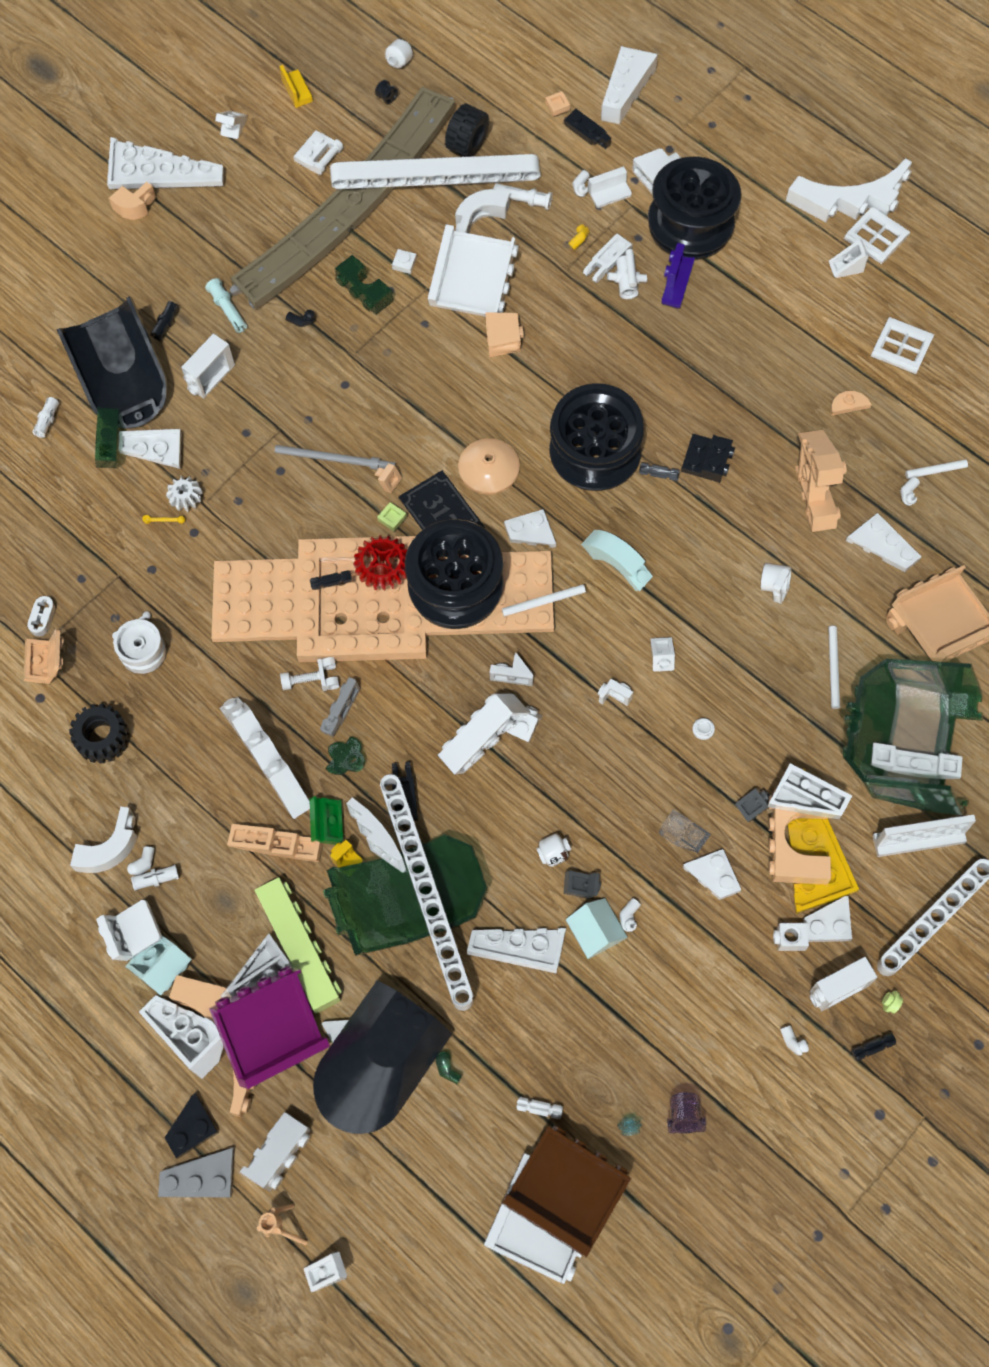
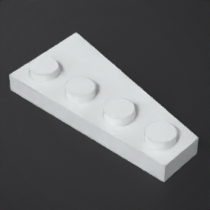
M558 928V930L537 929L533 931H523V929H514V931H502V929L472 930L467 954L557 973L566 928Z

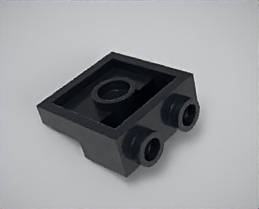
M692 434L681 472L720 483L722 476H727L730 464H726L728 458L732 459L735 447L732 446L733 440L713 435L711 439Z

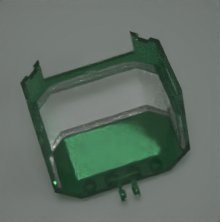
M886 658L860 677L859 685L855 687L856 702L847 703L846 709L848 712H851V715L844 717V723L849 726L847 728L848 744L843 748V759L846 760L850 769L873 799L929 812L963 815L964 807L962 806H968L969 801L957 799L952 787L945 785L946 779L909 776L880 769L871 765L873 743L896 746L897 750L938 756L940 753L950 755L956 719L983 721V712H978V702L983 701L982 689L973 666L967 663Z

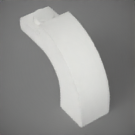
M487 189L467 197L459 205L455 213L456 231L470 233L472 225L478 219L487 216L506 219L510 205V191Z
M120 807L115 831L103 844L97 846L75 844L70 864L75 871L84 873L106 871L118 865L129 855L137 840L135 832L130 830L135 825V816L131 809Z

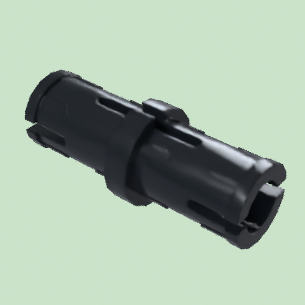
M168 301L162 314L157 317V323L150 333L154 339L161 341L168 327H171L172 320L179 310V306H176V303Z

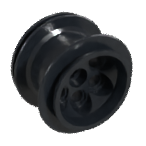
M683 157L666 164L657 173L652 186L653 201L648 210L650 234L656 244L669 254L671 250L676 249L677 243L685 244L683 257L702 259L719 252L727 244L734 231V214L741 202V187L736 176L723 164L704 157Z
M601 383L586 384L569 391L556 405L550 421L551 439L549 454L552 465L565 481L581 489L601 491L624 483L632 476L639 465L642 452L641 443L644 437V422L635 400L623 390ZM580 444L581 447H575L574 445Z
M449 519L431 524L416 535L410 543L405 556V573L410 599L417 611L427 621L442 628L464 629L485 620L498 605L504 585L502 572L503 556L497 541L486 529L470 521ZM461 555H468V556H469V557L466 558V559L460 558ZM439 557H447L444 561L438 560ZM476 570L481 572L478 575L472 574ZM432 574L438 575L437 578H429V576Z

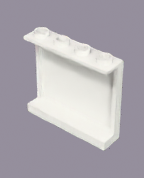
M446 224L428 295L429 305L484 317L485 312L503 313L505 309L504 294L508 295L510 287L508 278L513 275L514 271L512 261L513 257H517L519 249L515 238L512 237L510 242L454 230V226Z
M524 1153L507 1194H509L528 1162L529 1155ZM501 1205L484 1244L485 1247L562 1284L566 1280L571 1282L576 1267L572 1266L575 1257L581 1258L582 1256L504 1205Z

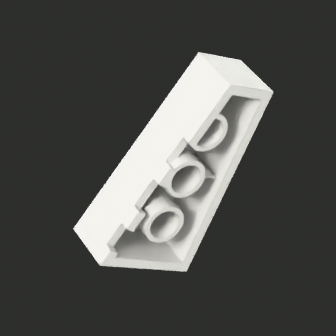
M492 694L485 701L486 705L471 715V721L467 725L461 726L457 730V735L454 739L447 741L442 746L443 750L438 756L454 775L464 774L485 755L484 749L487 750L500 741L498 737L500 734H504L508 730L511 731L516 726L514 723L516 719L520 716L525 718L530 713L514 694Z

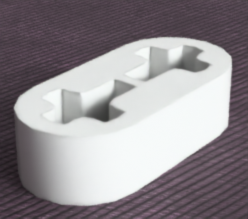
M39 597L32 608L28 620V629L35 636L45 635L50 628L56 608L50 597ZM47 603L49 605V608L46 607L43 611L41 609V606H45ZM41 622L43 626L36 629L34 625H38Z

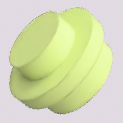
M888 992L884 996L882 1004L885 1012L894 1014L899 1010L903 1003V998L899 992Z

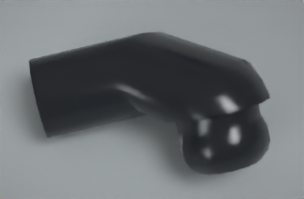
M307 310L302 316L288 312L285 320L298 327H304L313 324L315 312Z

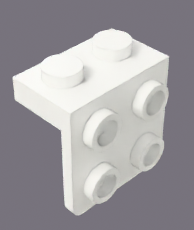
M146 900L137 902L117 916L102 915L96 919L99 933L104 938L107 945V953L112 960L128 961L162 939L159 927Z

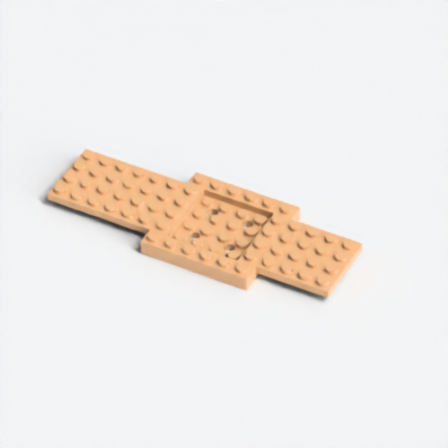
M416 536L391 537V541L397 538L399 544L403 543L405 549H408ZM371 537L299 539L298 559L214 561L212 641L297 640L298 662H318L317 659L322 660L327 657H334L335 661L427 659L426 636L554 632L553 602L505 617L502 613V608L552 594L551 551L502 552L504 585L498 605L485 620L464 629L442 628L427 621L417 611L410 599L407 578H401V585L394 583L393 589L390 588V585L386 586L385 591L382 590V586L375 590L373 585L368 588L365 582L361 583L359 580L360 576H357L355 573L356 569L353 562L356 560L354 555L358 553V546L364 547V540L369 543L371 542ZM468 555L460 556V558L466 559L469 557ZM372 556L368 558L365 565L366 568H368L370 566V563L373 561ZM444 556L438 558V560L441 561L447 559V557ZM398 557L394 560L395 562L392 564L393 570L399 564ZM347 570L351 572L352 581L345 585H335L326 588L323 586L317 590H312L311 578H321V576L333 573L341 574L342 571ZM477 570L472 572V574L478 575L481 573ZM432 574L429 576V578L431 579L438 577V575ZM381 615H387L389 620L386 623H380L378 618ZM340 616L347 618L344 624H337L335 621Z

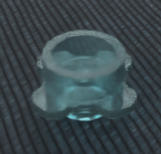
M635 1117L624 1118L622 1123L617 1124L623 1136L640 1133V1127L642 1126L640 1120H636Z

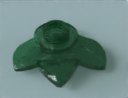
M350 737L346 744L342 742L330 744L328 753L333 760L327 765L326 770L334 775H342L347 771H360L365 764V757L361 753L362 744L355 737Z

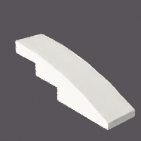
M352 797L346 803L350 816L356 819L360 833L367 837L370 850L403 873L406 870L403 858L389 833L368 809Z

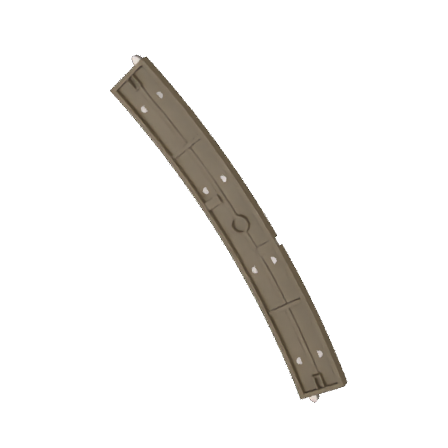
M421 87L395 125L364 161L419 159L454 111L455 100H453V97L448 98ZM395 187L337 189L289 234L231 277L233 284L230 289L231 296L243 293L251 307L258 309L334 249Z

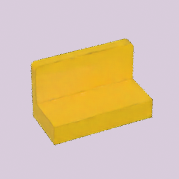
M283 65L279 66L282 82L295 108L313 102L312 95L299 70L287 73Z

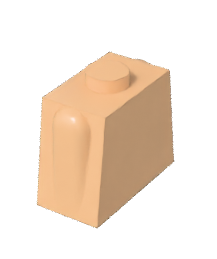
M485 312L489 357L521 351L520 338H524L523 326H519L518 313Z

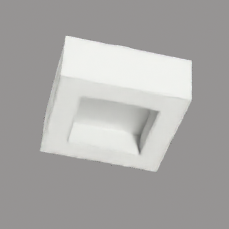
M398 249L392 263V269L411 274L417 254Z

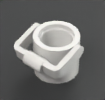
M765 563L761 579V590L773 592L774 602L782 604L790 588L792 568Z

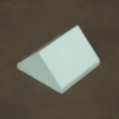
M605 898L586 903L566 919L587 959L628 938Z

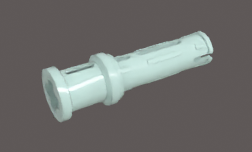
M218 278L210 280L206 284L205 289L213 296L214 303L222 308L237 333L245 331L244 329L247 328V324L230 301V294L224 290L222 281Z

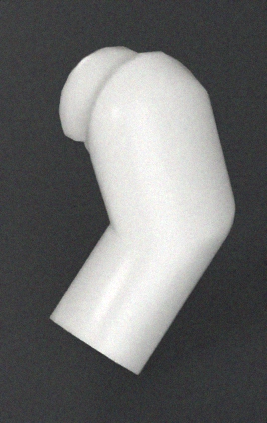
M791 1026L780 1029L786 1046L796 1055H803L802 1053L809 1051L805 1040L797 1042Z

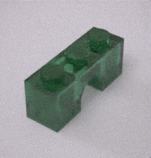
M353 254L335 268L337 283L341 287L348 289L354 299H359L367 311L371 310L377 315L393 302L392 290L379 278L371 284L362 283L367 278L366 267Z

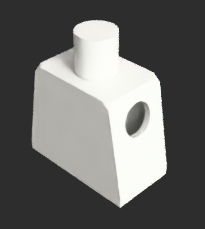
M659 148L634 158L632 171L652 194V186L657 173L666 164L679 159L680 156L676 152L668 156L663 149Z

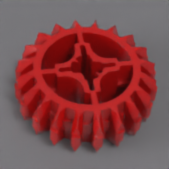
M380 534L379 539L375 540L371 536L370 543L364 540V547L358 546V553L354 555L356 561L353 562V565L356 569V575L360 576L359 580L361 583L365 582L368 588L373 585L375 590L382 586V590L385 591L386 586L390 585V588L393 589L394 583L401 585V578H407L405 573V556L408 549H405L403 543L399 544L397 538L391 541V536L388 535L386 539H383ZM372 556L373 561L370 563V566L366 568V562L368 558ZM398 557L399 564L393 570L392 564L395 562L394 560Z

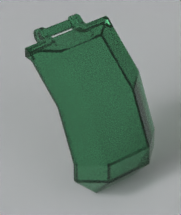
M446 834L422 844L450 929L476 918L488 886L473 846ZM416 846L407 849L406 851L413 853L418 849V847ZM402 852L400 854L406 868L403 873L384 859L343 867H332L326 870L332 887L325 889L323 894L329 901L337 925L335 927L337 935L348 934L355 956L409 944L430 936ZM417 865L414 867L413 872L417 874L422 873L425 867ZM424 886L421 888L420 893L428 895L432 888ZM431 907L427 911V914L430 916H435L439 913V909L436 907ZM439 928L434 934L445 931V929Z

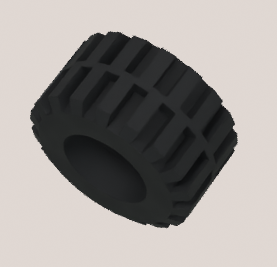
M462 104L449 121L445 134L446 148L463 157L474 156L482 146L487 135L489 115L470 104Z
M92 704L89 709L86 707L82 708L83 712L81 714L77 712L75 715L76 720L71 721L70 725L73 728L69 729V734L72 736L70 737L71 742L82 757L86 760L89 759L93 763L97 760L102 764L106 759L111 762L113 761L112 757L117 756L118 758L121 756L120 751H125L127 748L125 743H129V729L120 713L109 705L106 708L105 704H99V707ZM102 725L110 726V732L105 739L99 742L89 741V736L96 727Z

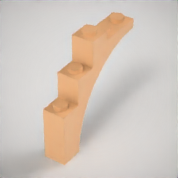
M176 975L169 998L173 1002L193 1009L214 1023L209 1008L216 1005L215 1001L221 999L220 996L226 988ZM233 1071L234 1094L230 1113L243 1118L244 1112L247 1113L250 1108L251 1089L254 1090L256 1085L250 1089L240 1087Z

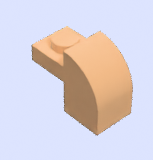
M145 182L134 194L121 186L109 197L112 209L120 216L136 220L148 214L146 206L151 204L156 196L152 185Z

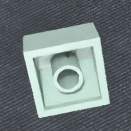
M162 936L159 942L133 957L125 967L154 991L162 995L164 991L171 987L176 975L182 973L192 959L174 943Z

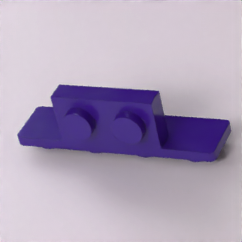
M677 243L676 249L671 250L669 257L671 265L666 266L664 277L667 278L661 301L664 305L681 307L695 258L683 257L685 244Z

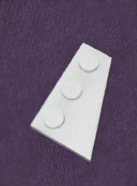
M180 429L119 431L118 450L121 454L180 469L182 433Z
M878 513L846 539L847 542L861 546L864 551L869 554L870 552L881 557L882 561L903 572L910 569L922 557Z

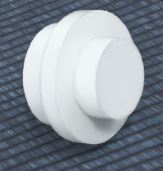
M701 718L695 721L692 730L698 739L707 740L713 736L715 728L710 720Z

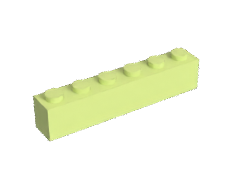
M278 877L255 889L292 967L301 970V973L297 975L314 1012L317 1014L340 1002L338 995L342 992L336 981L331 983L328 974L332 972L326 960L321 962L318 954L322 952L316 941L311 942L308 935L312 932L306 921L301 922L298 915L302 914L296 901L291 902L289 895L292 892L287 882L282 884Z

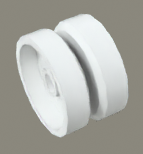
M141 619L128 621L115 634L113 642L115 652L126 669L133 673L145 674L152 672L164 661L166 656L165 642L159 630L151 622Z

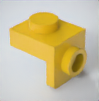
M347 840L342 844L340 842L337 843L331 850L332 854L330 857L332 862L346 876H350L363 863V859L354 852L352 845Z

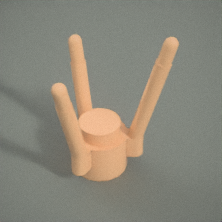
M294 1204L271 1208L270 1213H265L260 1217L257 1230L267 1237H270L271 1234H279L298 1243L307 1244V1240L282 1229V1218L278 1214L294 1208Z

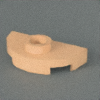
M845 391L834 398L831 406V416L868 409L872 404L862 393Z

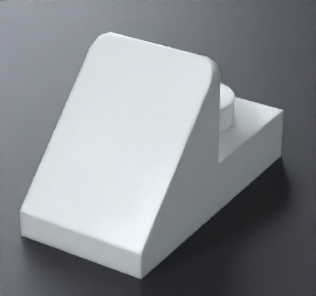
M233 111L217 113L216 121L222 123L221 135L238 139L248 115Z
M517 653L514 655L512 668L506 664L491 665V681L533 686V674Z
M339 1252L333 1253L304 1268L311 1292L347 1278L345 1266Z

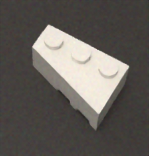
M790 764L768 807L839 820L852 795Z
M270 934L262 940L220 996L221 998H231L237 995V990L247 986L251 988L257 985V981L264 977L270 976L272 978L278 975V971L284 967L291 966L293 968Z
M284 1112L268 1133L267 1140L261 1149L257 1148L253 1153L255 1158L249 1167L246 1168L244 1166L240 1173L268 1192H271L272 1189L276 1190L283 1180L281 1175L286 1167L290 1169L296 1161L297 1156L295 1154L300 1147L304 1148L311 1137L308 1134L311 1130Z

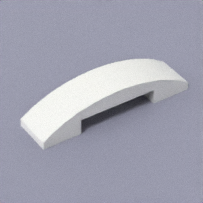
M873 743L871 765L909 776L934 779H960L962 756L943 753L935 756L897 750L896 746Z

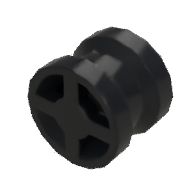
M384 79L377 85L375 95L378 98H382L386 104H391L398 95V89L395 86H391L390 82Z

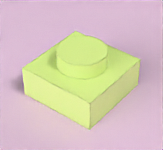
M390 502L377 519L394 532L406 519L407 514Z

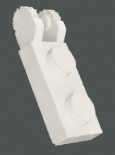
M616 234L592 258V261L585 267L583 274L589 276L597 266L600 269L594 274L593 281L599 282L605 273H608L616 265V260L626 255V250L632 249V244L619 234Z

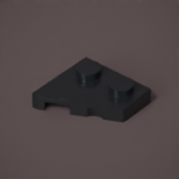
M196 1093L190 1097L164 1137L176 1159L218 1134L216 1127Z

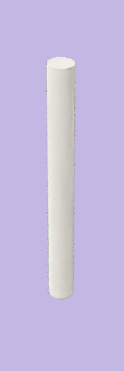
M582 584L502 608V613L505 617L586 592L585 587Z
M830 626L828 627L831 708L839 709L837 627Z

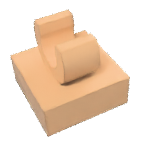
M389 463L385 469L378 468L374 474L379 477V483L384 491L392 493L402 479L395 465Z

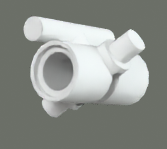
M628 249L625 251L626 255L616 260L617 271L615 273L608 272L607 280L618 283L619 294L623 299L635 298L638 295L637 284L639 282H647V274L636 272L633 250Z

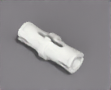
M47 398L43 410L38 413V420L32 431L37 437H45L49 425L54 421V413L59 405V401L55 398Z
M176 865L160 870L151 869L149 873L131 877L134 891L153 885L157 887L160 886V883L179 879Z

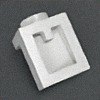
M672 637L652 638L650 645L653 671L674 670L675 653Z

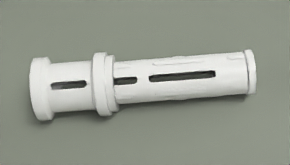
M498 183L494 186V189L510 191V199L526 202L532 207L536 205L545 207L546 210L550 209L553 197L552 192L547 194L538 192L537 189L524 190Z

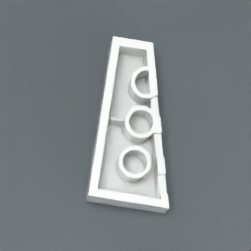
M621 46L602 104V121L615 124L621 123L631 108V104L637 99L641 89L649 81L651 74H654L656 71L658 54Z

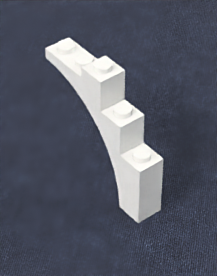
M905 158L896 169L886 176L857 186L824 185L798 176L788 190L786 201L824 222H827L830 216L834 217L837 211L856 220L860 214L866 212L867 208L870 209L872 207L887 216L890 211L894 212L899 204L897 198L902 187L901 183L909 179L912 173L910 170L912 162Z
M239 697L227 700L220 707L221 712L263 771L286 810L293 819L309 810L310 803L268 735L261 728L251 709Z

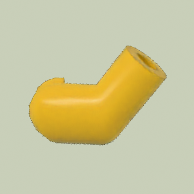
M583 224L576 228L578 234L568 243L573 250H576L590 233L589 228Z

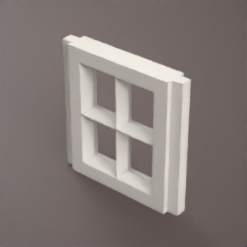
M872 207L847 232L844 239L851 244L862 239L868 256L882 264L910 234V231ZM872 219L881 225L882 228L875 232L865 224ZM862 228L873 235L869 242L857 235ZM887 229L896 235L897 238L890 242L880 234ZM876 239L888 245L884 252L872 245Z
M889 317L871 357L916 374L934 334ZM891 330L905 335L902 343L888 337ZM908 337L923 342L920 350L906 345ZM885 341L899 346L897 354L882 349ZM903 348L917 353L914 361L900 356Z

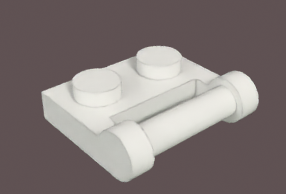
M316 130L294 155V161L321 175L325 170L324 167L344 146L339 140H333ZM328 148H330L329 151L323 156V158L319 162H317L318 159L324 154V152Z

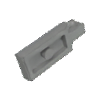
M349 677L347 682L341 686L337 701L331 705L330 715L322 722L320 728L322 733L333 737L339 725L343 724L360 691V687L355 679Z

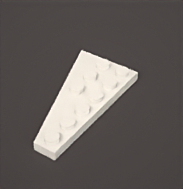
M112 137L110 139L107 181L109 189H119L121 186L126 189L140 188L145 182L151 184L153 188L223 186V165L204 160H191L188 156L184 155L182 157L175 156L172 152L148 146H135L132 142L128 141L126 143L119 142L116 138Z

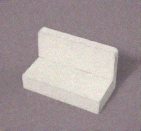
M625 167L588 179V192L596 208L632 196V192L626 183L627 171Z

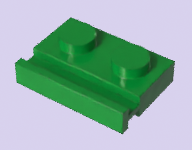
M315 796L310 798L311 842L318 841L332 845L340 842L342 844L341 800L320 799Z

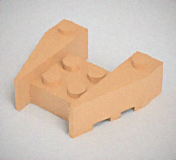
M824 430L799 433L798 436L801 442L799 466H795L798 482L800 481L803 489L801 493L802 500H807L805 512L811 531L836 529L837 521L840 519L841 514L839 507L835 506L829 485L841 484L843 482V475L847 472L846 463L841 460L838 451Z

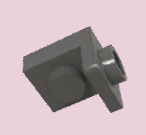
M755 788L735 803V805L747 822H751L765 810L769 809L770 794L765 789L762 791L759 788Z

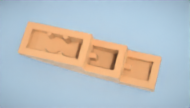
M232 824L227 846L312 862H319L323 843L318 841L311 842V837L299 836L297 833L280 832L274 828Z

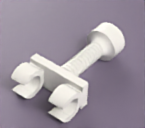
M327 657L322 660L317 659L319 671L315 673L300 674L298 676H291L289 672L281 673L280 678L283 691L291 689L294 683L298 684L311 680H321L323 691L339 688L338 677L325 679L323 671L336 668L334 657Z

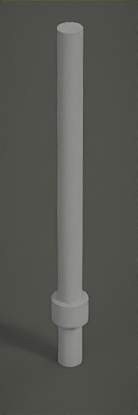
M281 445L275 446V453L367 466L374 470L378 468L385 469L388 463L396 467V462L383 461L377 457L369 459Z

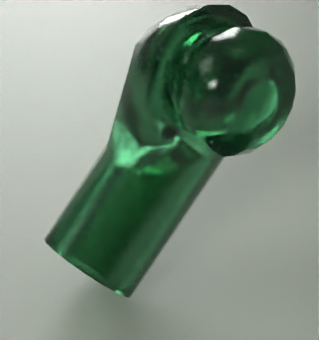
M443 1051L436 1058L438 1073L441 1077L458 1085L463 1074L451 1068V1055Z

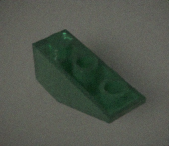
M98 408L95 443L96 468H117L119 409Z

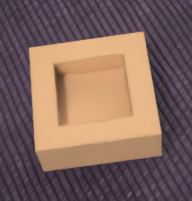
M563 91L545 97V103L553 116L570 110V103Z
M894 608L890 609L886 617L887 625L899 635L906 630L907 625Z

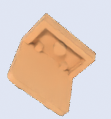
M55 629L49 641L26 639L24 681L50 684L52 679L57 677L58 670L62 669L63 665L60 649L63 647L64 639L60 636V630Z

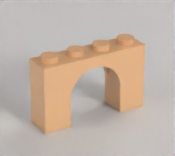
M769 808L773 809V817L769 818V831H773V839H769V853H773V861H769V875H773V882L827 885L831 879V857L799 854L788 845L785 839V827L791 821L799 818L827 819V817Z

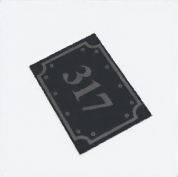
M443 470L398 496L422 530L431 524L449 519L466 520L486 528Z

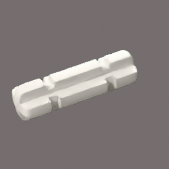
M523 1097L518 1098L516 1106L518 1111L526 1112L528 1110L532 1114L546 1117L551 1115V1118L556 1119L561 1118L563 1107L554 1104L551 1106L550 1103L537 1100L528 1101V1098Z

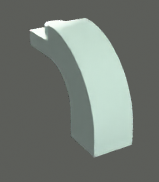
M594 530L581 544L594 560H603L614 566L635 591H640L653 577L644 566L645 560L630 545L609 532Z

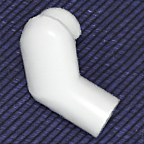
M582 170L572 183L574 192L578 196H584L588 191V187H585L584 183L590 175L585 170Z
M912 477L900 489L902 502L908 506L917 501L913 490L920 484V481L916 477Z
M143 847L142 858L128 865V873L138 876L150 870L154 848Z
M634 898L628 902L619 914L621 927L627 932L634 931L637 927L634 913L641 904Z

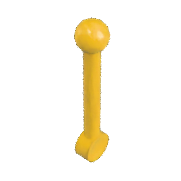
M144 515L142 520L145 524L150 522H178L183 524L185 517L169 518Z

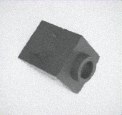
M571 870L566 871L563 894L585 899L597 896L601 887V882L599 881L600 874L592 873L589 875Z

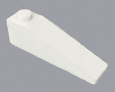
M156 995L139 1011L185 1065L201 1079L219 1062L224 1045L216 1025L211 1020L196 1015L194 1012L185 1010Z

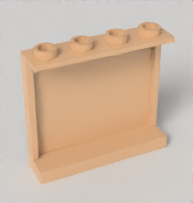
M965 565L957 569L952 567L941 576L936 574L928 582L924 583L921 581L910 590L907 588L903 589L896 595L897 599L892 604L936 667L989 642V613L960 575L966 568Z

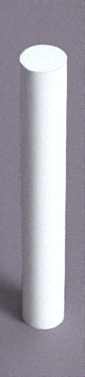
M965 459L905 471V476L907 479H910L912 477L967 468L968 462Z

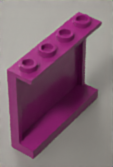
M291 966L284 967L278 971V975L272 978L270 976L264 977L257 981V985L251 988L249 986L236 991L237 995L231 998L223 997L215 1001V1006L209 1008L238 1084L242 1088L250 1089L330 1047L327 1038L321 1037L297 975L301 973L300 969L291 968Z

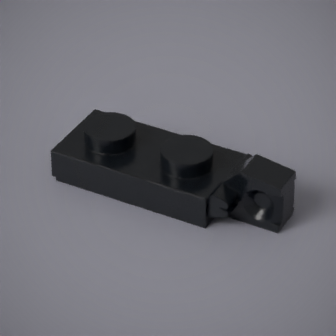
M577 108L563 119V124L590 145L599 144L605 150L611 145V137L607 134V131Z

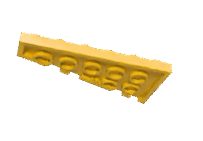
M799 818L787 824L789 846L795 852L807 856L831 857V879L827 885L793 883L795 915L859 891V887L828 818Z

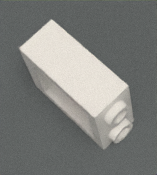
M212 334L181 368L184 374L183 378L188 385L187 389L193 395H199L204 399L235 364L229 344L215 334Z
M866 957L818 981L810 990L811 1002L816 1008L819 1007L822 1012L869 987L878 977Z

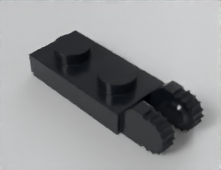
M410 761L405 762L407 777H400L399 780L413 821H418L414 777L412 776ZM392 763V774L398 777L397 763ZM392 784V790H395L397 786ZM402 804L394 805L395 811H400L404 807Z

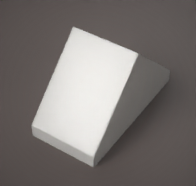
M859 239L829 260L835 278L864 272L868 254L863 240Z

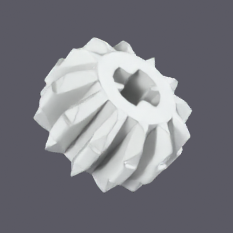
M183 476L180 477L179 481L173 479L174 485H168V492H166L170 505L172 507L176 506V509L179 511L184 507L185 511L188 512L190 506L196 509L195 503L201 502L200 496L202 495L199 483L196 480L193 481L190 476L186 480Z

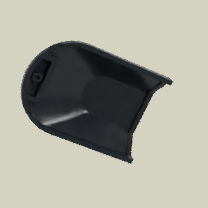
M129 296L118 308L80 325L57 329L62 344L95 414L104 422L124 429L137 428L152 421L163 408L168 389L165 372L134 300Z
M377 980L316 1068L313 1080V1093L320 1113L332 1126L347 1133L365 1134L385 1127L400 1112L453 1033L435 1017L400 992Z

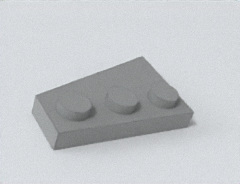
M234 1148L161 1171L158 1197L231 1198Z

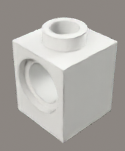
M780 923L777 930L773 932L774 944H778V951H806L809 946L807 923ZM790 932L794 934L796 941H788L785 938V933Z

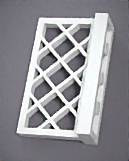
M968 815L884 828L882 832L874 833L872 836L877 857L965 844L967 842L965 833L975 823V816Z

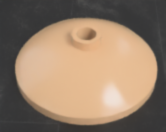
M485 438L471 443L464 449L459 458L458 469L461 480L469 489L480 494L492 495L501 493L514 484L519 475L520 463L517 453L509 444L498 439ZM486 458H491L492 460H491V461H486L485 459H486Z

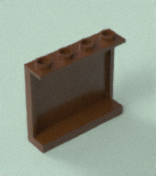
M555 1125L553 1128L547 1126L545 1133L509 1194H507L502 1202V1205L587 1258L632 1178L628 1176L629 1171L620 1165L613 1167L608 1164V1158L596 1151L595 1154H592L586 1150L587 1145L575 1138L572 1141L565 1137L566 1132Z

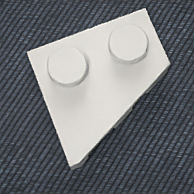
M723 849L683 864V869L697 878L701 885L710 889L711 893L719 900L741 892L739 883Z
M844 896L803 919V923H807L809 942L852 940L848 896Z

